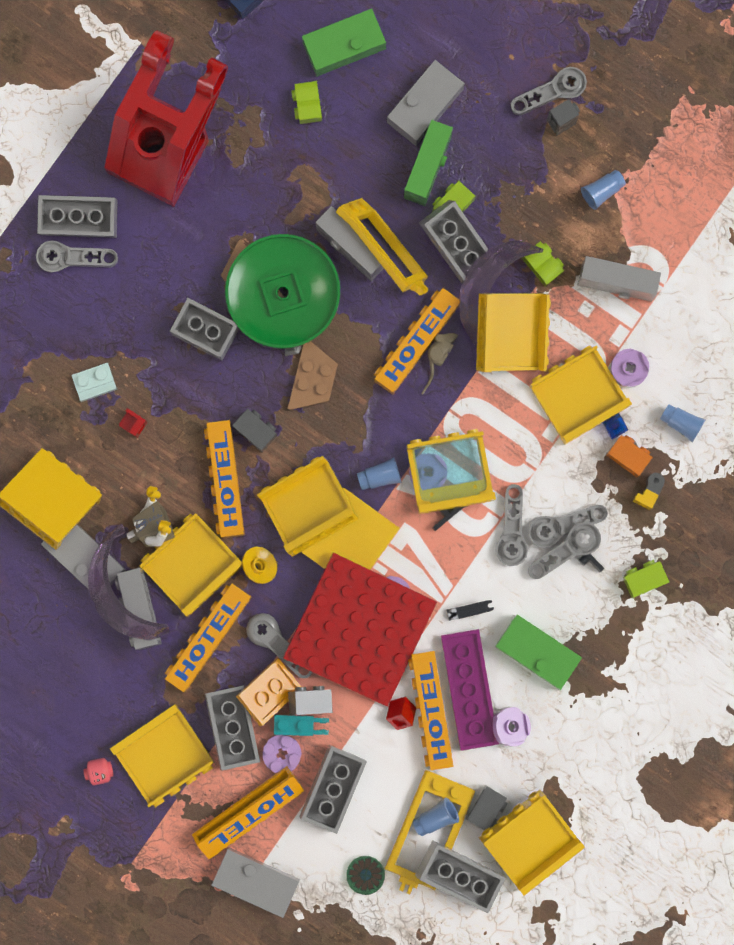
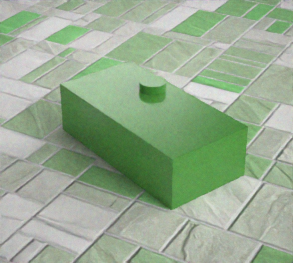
M372 9L302 36L304 48L316 77L386 49L385 38Z
M431 120L405 187L404 199L423 206L426 205L440 166L443 168L447 160L445 153L452 137L453 127Z
M518 614L515 615L495 645V648L558 690L563 688L582 659L581 656Z

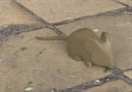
M438 334L435 337V343L428 350L431 375L421 393L422 395L433 380L434 364L442 366L448 356V352L450 353L454 346L452 343L458 337L457 334Z

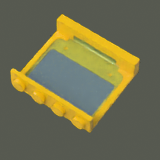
M478 429L468 430L467 434L459 435V432L448 434L447 438L433 436L429 437V441L422 442L421 439H416L407 444L406 448L419 514L496 500L490 479L483 431L478 432Z

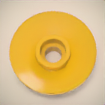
M252 547L245 552L242 566L246 576L258 584H266L272 581L277 573V563L271 552L263 547Z

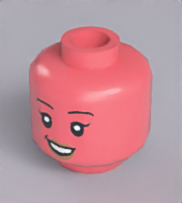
M105 758L88 761L87 768L84 769L85 780H89L92 785L108 783L111 777H113L111 762H108Z

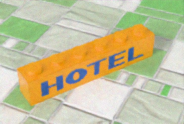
M444 288L440 292L436 290L431 297L432 303L429 307L424 306L419 313L421 315L420 319L417 322L415 320L408 328L410 331L406 337L402 336L396 344L399 346L395 352L391 351L385 359L387 361L385 366H380L374 373V376H376L375 382L392 395L461 304V300Z
M230 420L207 423V428H204L205 440L209 439L210 447H206L207 458H211L212 466H209V475L214 479V485H211L212 496H216L217 504H213L214 515H218L219 523H216V532L220 534L221 538L245 536Z
M234 584L225 586L221 592V595H223L221 600L213 603L210 608L212 612L209 617H204L198 625L201 627L197 634L193 632L187 641L190 643L188 647L181 649L176 656L178 659L176 664H171L165 672L167 675L165 680L182 692H186L252 598Z
M435 651L412 654V659H408L410 671L414 670L415 678H411L413 690L417 689L418 697H415L416 709H420L421 716L418 717L419 728L424 730V736H421L422 747L427 748L428 754L424 755L426 767L430 766V771L454 767Z
M286 766L194 832L192 837L204 855L211 859L245 833L251 831L259 823L265 821L277 810L283 808L288 802L304 792V789L288 766Z

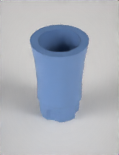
M614 170L595 182L581 187V193L588 205L596 210L603 202L624 187L626 182L622 174Z
M668 404L660 418L692 443L706 419L697 417Z
M394 457L357 473L362 490L402 483Z
M445 798L436 806L413 820L414 829L421 836L428 833L431 834L443 827L458 823L459 815L454 804L448 798Z

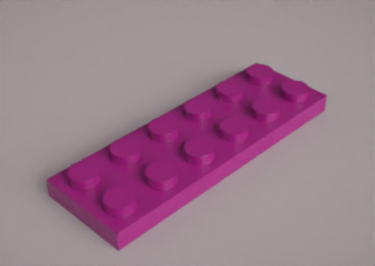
M479 629L441 635L460 751L499 745L493 732L494 712Z

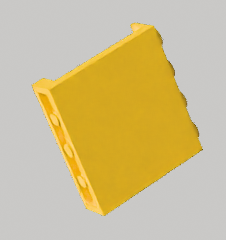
M479 293L477 371H547L549 363L547 356L549 346L548 328L550 326L549 309L551 306L549 294Z
M589 345L581 350V355L576 358L572 355L564 360L566 364L560 367L555 365L548 370L549 374L544 377L541 374L532 379L533 383L530 385L532 392L565 445L632 405V402L629 398L625 397L597 351V345L593 348Z
M41 448L0 492V507L57 550L61 546L62 540L96 503H100L102 494L95 486H90L85 482L81 475H76L71 471L67 464L58 461L52 452Z
M324 456L312 459L310 464L297 468L293 474L280 478L276 484L263 488L257 494L283 540L286 552L292 557L358 519L333 469Z
M343 488L358 519L301 553L324 569L332 552L371 570L400 528Z
M196 513L194 515L189 514L183 520L184 524L180 528L176 527L173 529L174 538L165 541L161 546H155V552L151 555L148 553L140 560L142 562L140 567L180 608L186 617H189L242 567V561Z
M176 704L110 748L148 803V807L153 805L156 808L164 802L163 797L168 794L172 797L181 791L179 787L182 784L186 783L188 786L197 780L195 777L197 774L202 772L204 775L213 769L212 764L215 763Z
M541 790L532 792L526 801L517 804L512 809V812L507 816L504 815L499 818L497 824L485 829L479 837L523 896L585 848Z

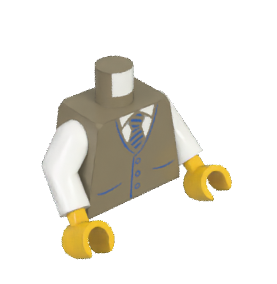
M149 486L147 488L146 494L148 499L146 505L138 515L133 517L135 529L127 533L131 543L140 540L146 547L161 546L164 541L175 537L166 510L156 500L161 497L157 487Z

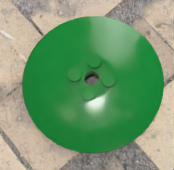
M270 235L248 245L232 263L225 285L226 303L235 324L253 341L271 348H294L307 344L317 338L332 322L340 301L339 277L331 259L313 242L296 235ZM286 288L289 294L287 297L281 298L278 296V290Z

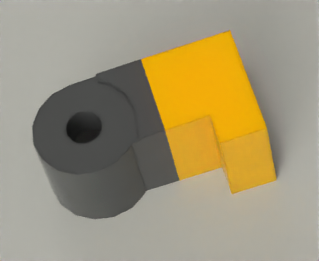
M660 473L651 474L646 479V487L643 493H637L632 502L651 510L664 486L665 479Z

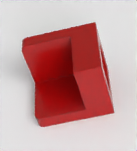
M127 408L125 410L126 414L120 421L119 426L138 438L148 422Z
M406 696L392 700L389 704L386 720L396 730L411 727L414 722L416 706Z

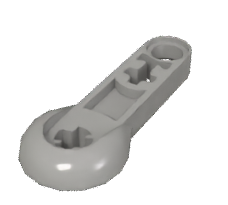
M576 67L564 68L558 72L552 81L514 98L511 102V110L515 115L520 116L558 98L578 97L586 88V76ZM568 78L575 80L574 86L570 87V84L569 86L566 84ZM534 94L541 96L540 102L533 100L530 102L531 106L528 107L526 97H528L529 101L533 99ZM516 102H523L525 108L522 111H517L514 108Z
M53 240L41 244L36 253L37 263L48 272H57L68 266L110 268L118 262L117 253L112 249L70 248ZM51 252L57 255L53 261L47 258V255H50ZM89 253H92L94 257H99L98 253H101L102 263H98V259H92V262H88L85 256L87 257ZM111 253L115 256L112 263L104 261L106 254Z
M511 484L506 489L504 532L496 546V555L499 561L507 566H518L524 562L528 554L527 543L522 534L523 490L517 484ZM512 488L518 489L519 497L511 498L509 490ZM508 501L520 502L515 504V511L519 512L515 517L508 513L512 509V503L508 504ZM509 545H513L514 549H517V553L514 552V555H510V552L506 549L510 548Z
M595 505L560 518L540 516L530 524L529 538L537 547L550 548L565 534H568L576 524L580 523L576 522L578 515L585 517L588 515L586 511H589L590 518L583 522L594 525L605 520L608 511L603 505ZM596 508H600L604 513L601 519H597L593 515ZM542 527H545V529H549L547 537H544V535H540Z
M588 522L576 524L570 530L563 543L529 566V576L533 579H540L574 556L588 555L595 552L601 543V534L598 528ZM582 533L590 536L588 538L589 543L585 544V541L583 543L580 541ZM549 555L557 556V564H549L547 566L549 570L547 571L545 565L540 561L543 559L545 563L550 559ZM534 565L541 566V575L536 576L532 573Z
M260 613L250 618L247 623L246 632L251 642L272 650L300 678L311 676L312 671H309L307 675H301L298 671L299 665H296L294 669L292 667L294 663L283 658L289 642L282 637L274 617L269 614ZM260 624L267 626V633L265 635L258 633V626Z

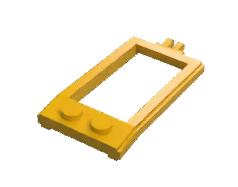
M360 198L343 204L337 209L336 213L352 227L402 292L409 289L415 291L418 295L428 292V287L424 285V281L428 276L374 208ZM368 218L413 275L405 278L360 220Z
M428 770L424 771L385 866V870L400 876L399 882L402 883L400 891L403 892L405 885L409 886L406 892L409 895L413 888L417 889L418 884L432 890L436 889L419 880L415 876L416 873L395 865L425 791L442 799L448 798L452 803L461 806L458 811L459 822L453 824L444 845L450 849L453 848L475 794V790Z

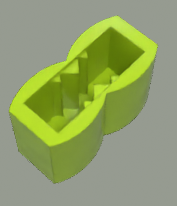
M317 81L294 84L295 90H291L293 101H297L298 107L294 108L295 119H299L300 124L322 121Z
M540 241L521 258L546 287L564 272V264L559 258L555 259L551 255L552 250L548 244H543Z

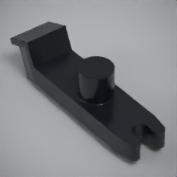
M468 506L458 507L453 511L449 509L441 510L440 513L444 518L432 527L434 531L438 530L459 511Z
M591 554L583 555L578 559L583 566L590 562L599 572L605 569Z
M485 600L447 609L448 619L451 621L494 610V607H488V604L493 601Z

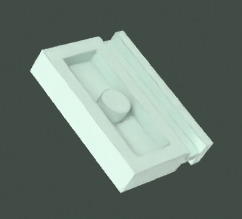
M108 363L72 375L81 402L117 390Z

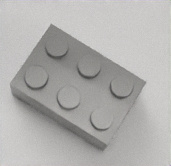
M187 298L170 333L223 361L239 328L234 321Z

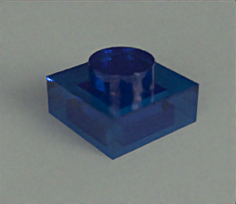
M619 413L602 422L612 440L628 431Z

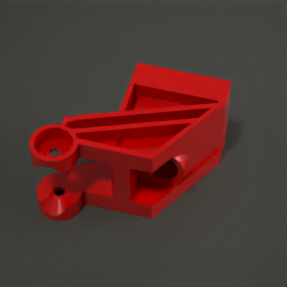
M156 30L144 49L141 59L142 65L114 116L104 168L108 174L174 207L209 142L205 126L222 90L221 86L225 80L228 65L212 57L208 60L206 73L198 79L196 93L184 112L154 97L166 65L170 64V53L174 43V38ZM163 145L156 153H147L148 148L151 146Z

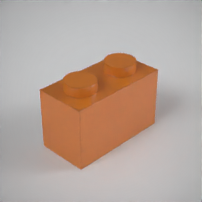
M621 435L606 456L635 477H639L653 457L649 455L650 451L646 448L636 446L634 444L635 441L631 437Z

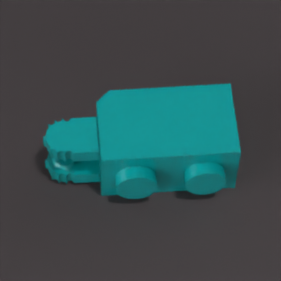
M275 715L274 735H329V730H314V722L326 724L329 723V718Z

